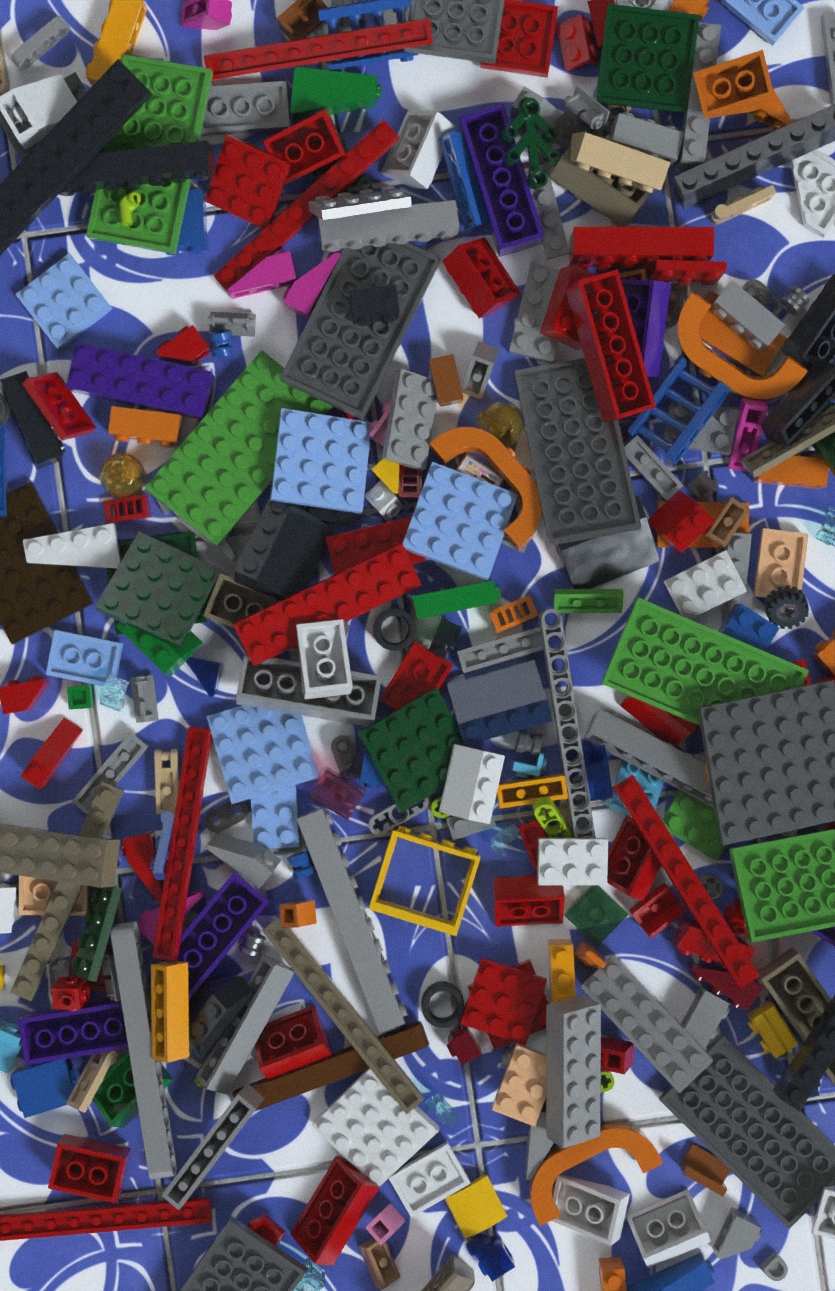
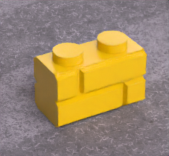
M766 1001L747 1014L750 1019L747 1024L754 1035L759 1034L762 1038V1041L759 1043L766 1054L771 1053L774 1058H778L785 1054L786 1051H790L798 1046V1042L771 1001Z

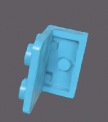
M622 760L614 785L628 776L634 775L654 809H656L664 781ZM612 789L605 797L603 804L609 806L613 811L629 815Z
M0 1019V1071L8 1073L13 1068L22 1047L19 1026Z

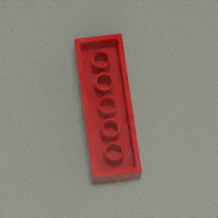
M574 227L569 239V265L575 264L586 270L588 267H597L598 270L602 271L610 270L611 267H620L621 270L628 271L633 270L634 267L646 268V271H650L656 260L710 261L714 256V227Z
M618 269L581 279L565 286L603 423L656 408Z

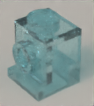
M308 1257L306 1263L303 1264L307 1267V1271L293 1291H320L325 1287V1269L319 1264H314Z

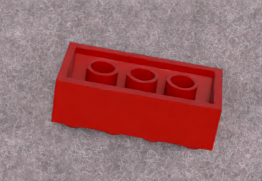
M339 1156L334 1158L290 1232V1235L314 1264L334 1265L377 1193L379 1185L362 1174L348 1161Z

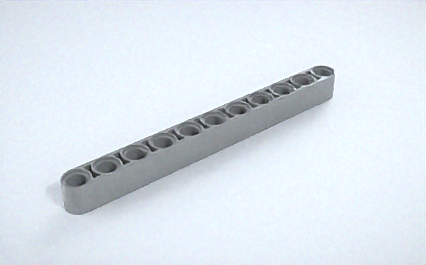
M547 608L539 615V625L562 773L566 779L567 805L573 838H596L561 614L557 610ZM550 612L556 616V621L553 625L545 623V616ZM553 635L559 638V645L555 648H551L548 645V640ZM556 658H561L563 661V666L560 670L552 669V662ZM559 681L566 683V689L562 693H557L555 690V686ZM562 704H568L570 707V711L566 715L559 714V707ZM571 726L573 728L572 736L568 738L563 737V729ZM570 749H575L577 752L573 760L566 759V753ZM579 772L580 779L577 782H570L569 776L571 773ZM582 794L584 796L583 802L578 805L573 804L574 796ZM586 817L587 823L584 826H576L577 819Z
M136 921L115 924L111 928V940L148 1174L151 1180L172 1177L176 1175V1159L160 1061L152 1060L151 1002L139 928Z

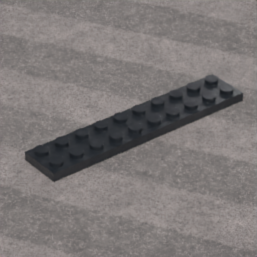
M119 59L115 61L0 184V256L153 95Z

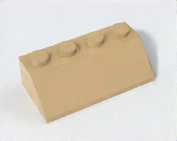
M586 132L573 133L571 137L570 161L577 163L576 168L588 172L592 168L598 171V176L610 179L611 175L619 178V183L631 186L632 183L640 185L639 190L647 193L662 189L671 162Z

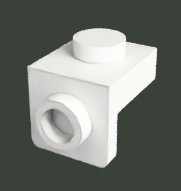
M381 481L364 495L366 500L386 521L395 517L403 508L398 498Z

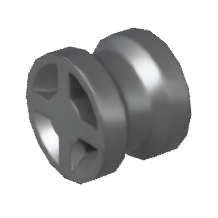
M792 286L789 294L780 300V304L788 313L796 316L800 312V308L806 305L810 299L802 289Z
M704 874L699 878L711 899H716L722 894L723 885L717 877L712 874Z
M246 930L243 934L244 941L240 944L239 950L245 954L258 957L261 954V944H264L266 937L257 932Z

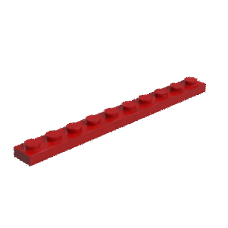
M429 17L207 54L204 56L206 68L213 71L212 80L429 45L433 44V35Z
M383 119L346 155L214 275L215 279L228 292L232 285L267 256H272L273 252L280 250L316 217L315 214L309 211L308 202L316 201L315 198L318 196H329V199L336 198L339 193H342L399 141V136Z
M188 727L152 958L170 961L178 960L211 746V729Z
M630 775L612 787L737 987L741 989L759 977V973L634 775Z
M211 1196L189 1198L180 1210L176 1209L167 1200L3 1214L0 1215V1241L211 1223L213 1219Z

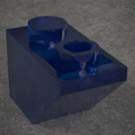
M605 745L582 748L590 801L613 798Z
M481 1233L467 1238L466 1248L472 1257H477L479 1261L478 1266L484 1276L488 1275L492 1282L515 1268L514 1257L502 1238Z

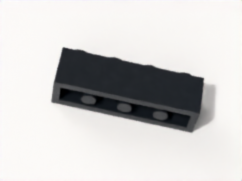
M819 360L760 422L766 439L788 447L835 397V365Z
M27 371L0 379V388L37 470L62 461L65 448L62 441L56 439L54 429L22 383L29 378Z

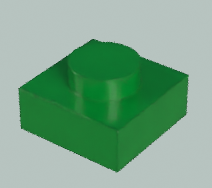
M92 685L67 687L69 710L93 708Z

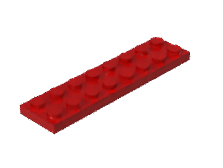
M399 543L233 623L253 666H256L298 645L297 624L341 619L345 623L422 584L403 543Z

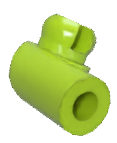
M136 191L129 192L119 204L122 226L133 225L132 212L141 202V196Z

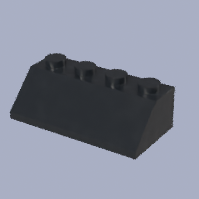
M835 274L824 285L820 294L781 348L786 356H790L805 366L808 370L807 373L819 360L830 364L835 360Z

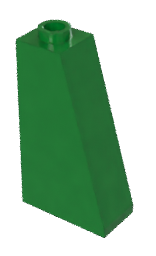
M295 67L290 108L292 121H301L325 108L328 109L330 115L375 108L376 99H381L382 85L378 84V77L375 75Z
M494 580L416 595L412 596L416 617L419 620L498 603L497 598H501L499 585H494Z

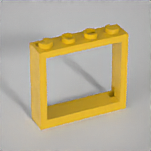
M399 825L398 828H393L369 904V910L457 936L480 862V854L477 853V849L469 846H464L463 849L456 847L455 842L442 839V842L433 840L434 836L421 832L420 835L411 833L412 829ZM398 837L471 860L452 921L379 899Z

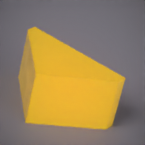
M382 459L371 469L372 473L395 496H398L399 464Z

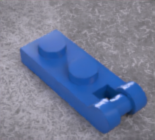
M169 811L163 812L160 816L163 828L161 836L158 835L156 838L155 849H158L156 858L153 857L150 870L153 871L156 880L165 879L174 815Z

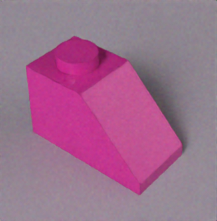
M189 0L184 2L181 26L207 30H218L230 25L232 19V2L229 0Z

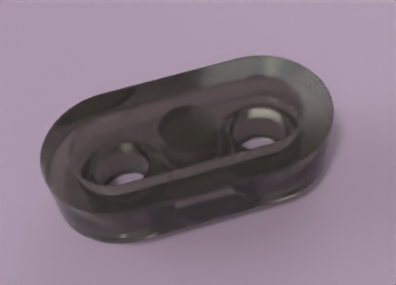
M564 112L555 120L554 127L557 130V134L571 141L573 133H587V129L590 130L592 135L599 137V129L590 128L580 116L571 112ZM566 121L571 123V127L567 125Z
M752 279L742 286L747 293L748 290H753L755 296L752 297L764 307L770 305L772 307L770 312L774 316L781 312V299L761 281Z
M671 283L670 293H674L676 299L672 300L669 298L667 315L670 317V321L666 322V330L673 328L677 324L684 303L685 290L678 283Z
M346 735L337 736L331 743V751L339 772L345 779H356L361 774L362 764L355 745L350 737ZM341 742L347 744V749L344 751L338 747ZM350 763L355 766V770L352 772L347 770V765Z
M231 801L207 814L205 819L206 827L214 833L222 832L244 820L249 813V806L246 801L231 804ZM239 807L241 810L240 814H234L233 808ZM213 818H219L220 825H215Z

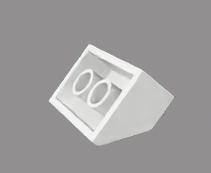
M407 111L397 134L400 140L392 146L381 174L412 188L428 189L443 156L439 138L453 131L455 126L438 111Z
M454 744L439 812L490 824L505 756Z
M688 1189L626 1216L648 1269L711 1242Z

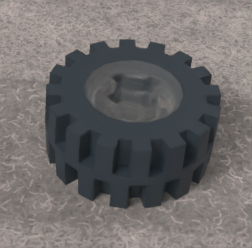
M790 585L785 586L784 589L778 587V591L772 590L771 595L766 597L765 608L767 617L774 625H780V629H785V627L792 629L793 625L798 627L800 626L799 622L804 623L806 621L805 617L809 615V607L806 595L801 589L798 590L795 586L791 589Z

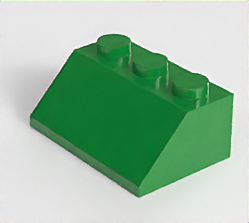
M122 622L116 625L164 674L170 676L203 644L190 631L182 648L177 649Z
M129 1050L108 1069L103 1082L93 1097V1102L110 1127L124 1128L139 1114ZM160 1062L165 1089L173 1081V1078Z

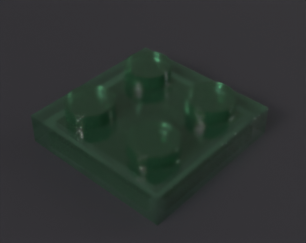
M591 885L564 913V916L597 947L629 915L599 885Z

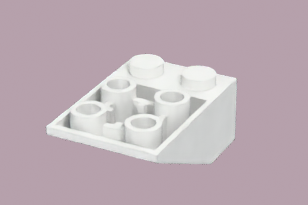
M60 74L16 87L0 96V111L16 138L26 150L40 142L77 101Z

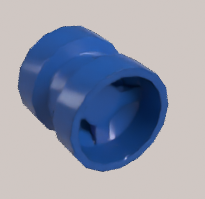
M218 329L209 332V339L213 345L211 347L212 356L223 357L234 354V347L230 341L232 338V331L230 329Z
M308 850L287 857L289 865L293 868L292 875L294 880L307 877L316 872L314 865L310 864Z

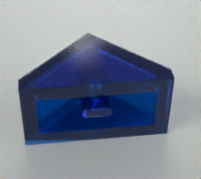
M189 657L186 662L209 697L217 695L223 663Z

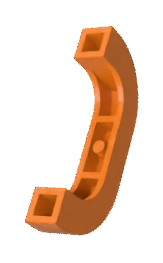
M694 291L686 299L678 321L679 341L687 357L700 367L699 372L707 378L713 376L719 382L722 381L728 385L729 390L732 389L748 398L771 399L790 391L807 373L808 370L805 366L787 355L780 366L767 376L756 377L747 374L707 347L701 340L699 325L711 307V303Z
M459 427L448 430L429 443L430 450L444 466L462 453H477L483 456L512 490L518 494L522 511L519 517L504 529V536L517 551L522 549L535 535L542 516L537 484L530 476L531 471L524 463L520 465L515 459V452L509 446L505 447L495 436L482 429Z
M608 1123L600 1125V1137L564 1149L558 1145V1147L550 1150L530 1180L529 1186L531 1205L539 1225L542 1226L561 1216L552 1197L553 1183L559 1174L610 1148H622L630 1152L635 1157L644 1174L663 1164L653 1143L645 1134L632 1126L621 1123Z

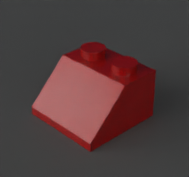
M680 490L648 519L649 526L676 555L688 548L715 522L700 504Z

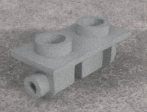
M576 86L574 95H568L564 99L565 108L570 109L576 115L581 114L580 118L590 128L600 129L603 132L610 111Z
M210 311V316H208L209 332L218 329H230L232 336L255 337L256 314Z
M154 675L131 678L136 723L159 720Z
M106 953L102 960L103 974L111 975L110 979L105 980L107 997H110V1001L115 1000V1002L121 1000L114 954Z
M59 957L48 963L45 971L46 978L48 979V999L51 1009H53L52 986L59 977L71 976L70 964L67 963V960H59Z

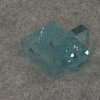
M829 506L825 512L821 529L817 532L815 539L835 547V508Z
M108 675L99 692L100 705L122 712L125 705L124 695L129 687V682Z
M514 821L491 834L493 841L489 843L496 854L500 852L502 857L507 854L501 843L505 841L507 844L517 838L516 834L520 832Z
M441 1093L437 1097H430L424 1103L423 1112L428 1117L437 1110L436 1115L443 1124L447 1123L452 1128L458 1123V1114Z

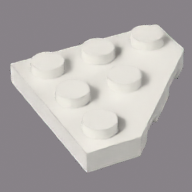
M816 149L792 160L790 165L803 225L823 238L835 221V160Z

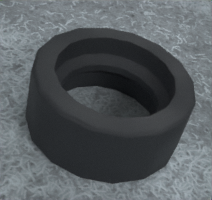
M389 608L381 612L373 625V635L377 643L390 651H400L408 647L416 634V624L413 617L407 611L399 608ZM391 616L401 617L408 625L407 636L399 643L388 642L381 633L383 622Z
M446 981L431 984L424 991L421 999L422 1014L432 1026L449 1028L455 1025L462 1018L464 1012V998L460 989ZM441 991L450 993L456 1000L455 1011L452 1015L445 1018L435 1016L429 1007L431 997Z

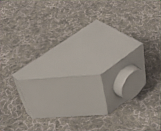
M478 341L461 387L462 393L482 399L500 351L499 348Z
M731 1207L712 1247L716 1257L724 1259L752 1249L754 1243L761 1236V1226L756 1218Z

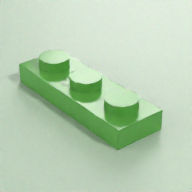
M554 589L553 609L559 613H622L623 589Z

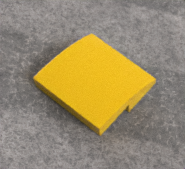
M483 1174L471 1182V1184L445 1198L465 1239L490 1228L507 1217L486 1174Z

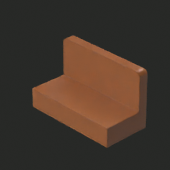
M692 1143L679 1165L683 1175L723 1197L727 1191L724 1181L730 1170L714 1154Z

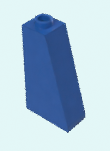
M700 1252L628 1285L627 1288L628 1291H703L715 1283L711 1275L715 1271L710 1260H704Z

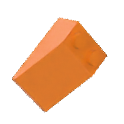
M763 50L693 72L704 119L747 113L774 105V92Z

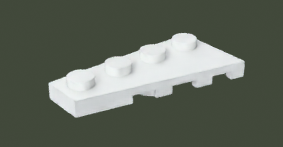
M114 523L23 540L27 563L117 569L122 561Z

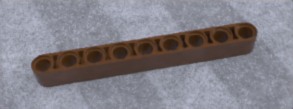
M421 1021L410 1023L377 1036L394 1059L421 1050L430 1044ZM351 1045L333 1052L329 1058L268 1081L265 1077L249 1083L252 1088L265 1097L256 1111L365 1071L369 1066ZM241 1086L232 1092L233 1098L237 1096V1094L242 1090L244 1086Z

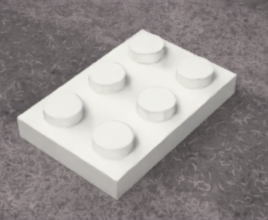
M727 550L664 581L681 616L688 619L747 592V588Z
M538 837V885H607V838Z
M448 1141L399 1168L389 1177L411 1218L471 1184L467 1173Z

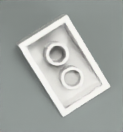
M343 619L297 624L304 699L351 694L353 685Z
M559 1174L555 1184L553 1199L561 1216L551 1221L611 1246L621 1237L630 1194L608 1185Z

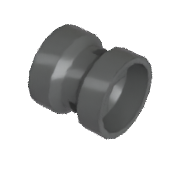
M520 730L515 751L520 753L529 751L531 755L538 757L543 735L535 733L532 736L528 731Z

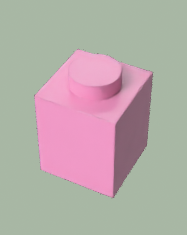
M390 1203L365 1228L381 1246L406 1220Z

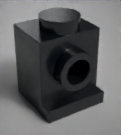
M441 618L428 652L433 653L437 657L445 658L448 650L453 652L463 627Z

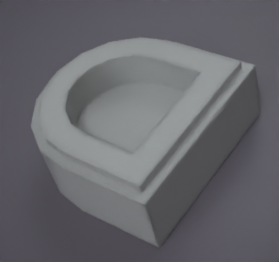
M776 1251L759 1265L763 1273L773 1281H781L788 1273L787 1264Z

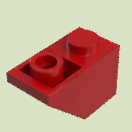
M193 325L183 327L178 331L177 337L171 341L170 339L164 341L159 345V350L156 351L162 360L195 365L211 353L210 347Z
M41 675L28 677V682L19 683V679L6 681L5 686L0 687L3 715L33 709L50 684L49 678L42 679Z

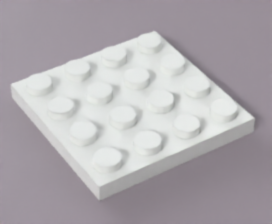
M370 1068L318 1116L311 1125L355 1168L373 1182H376L379 1187L437 1134L440 1128L418 1106L406 1115Z

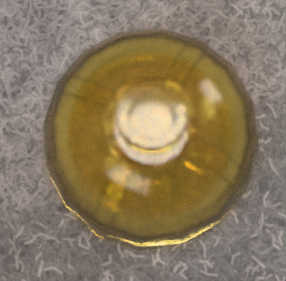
M494 402L488 405L478 415L476 421L479 429H484L495 436L505 447L510 444L513 446L519 439L523 429L522 417L517 407L505 402Z
M112 454L104 460L100 467L99 478L101 485L107 493L116 498L134 496L140 493L146 484V470L141 461L131 454Z

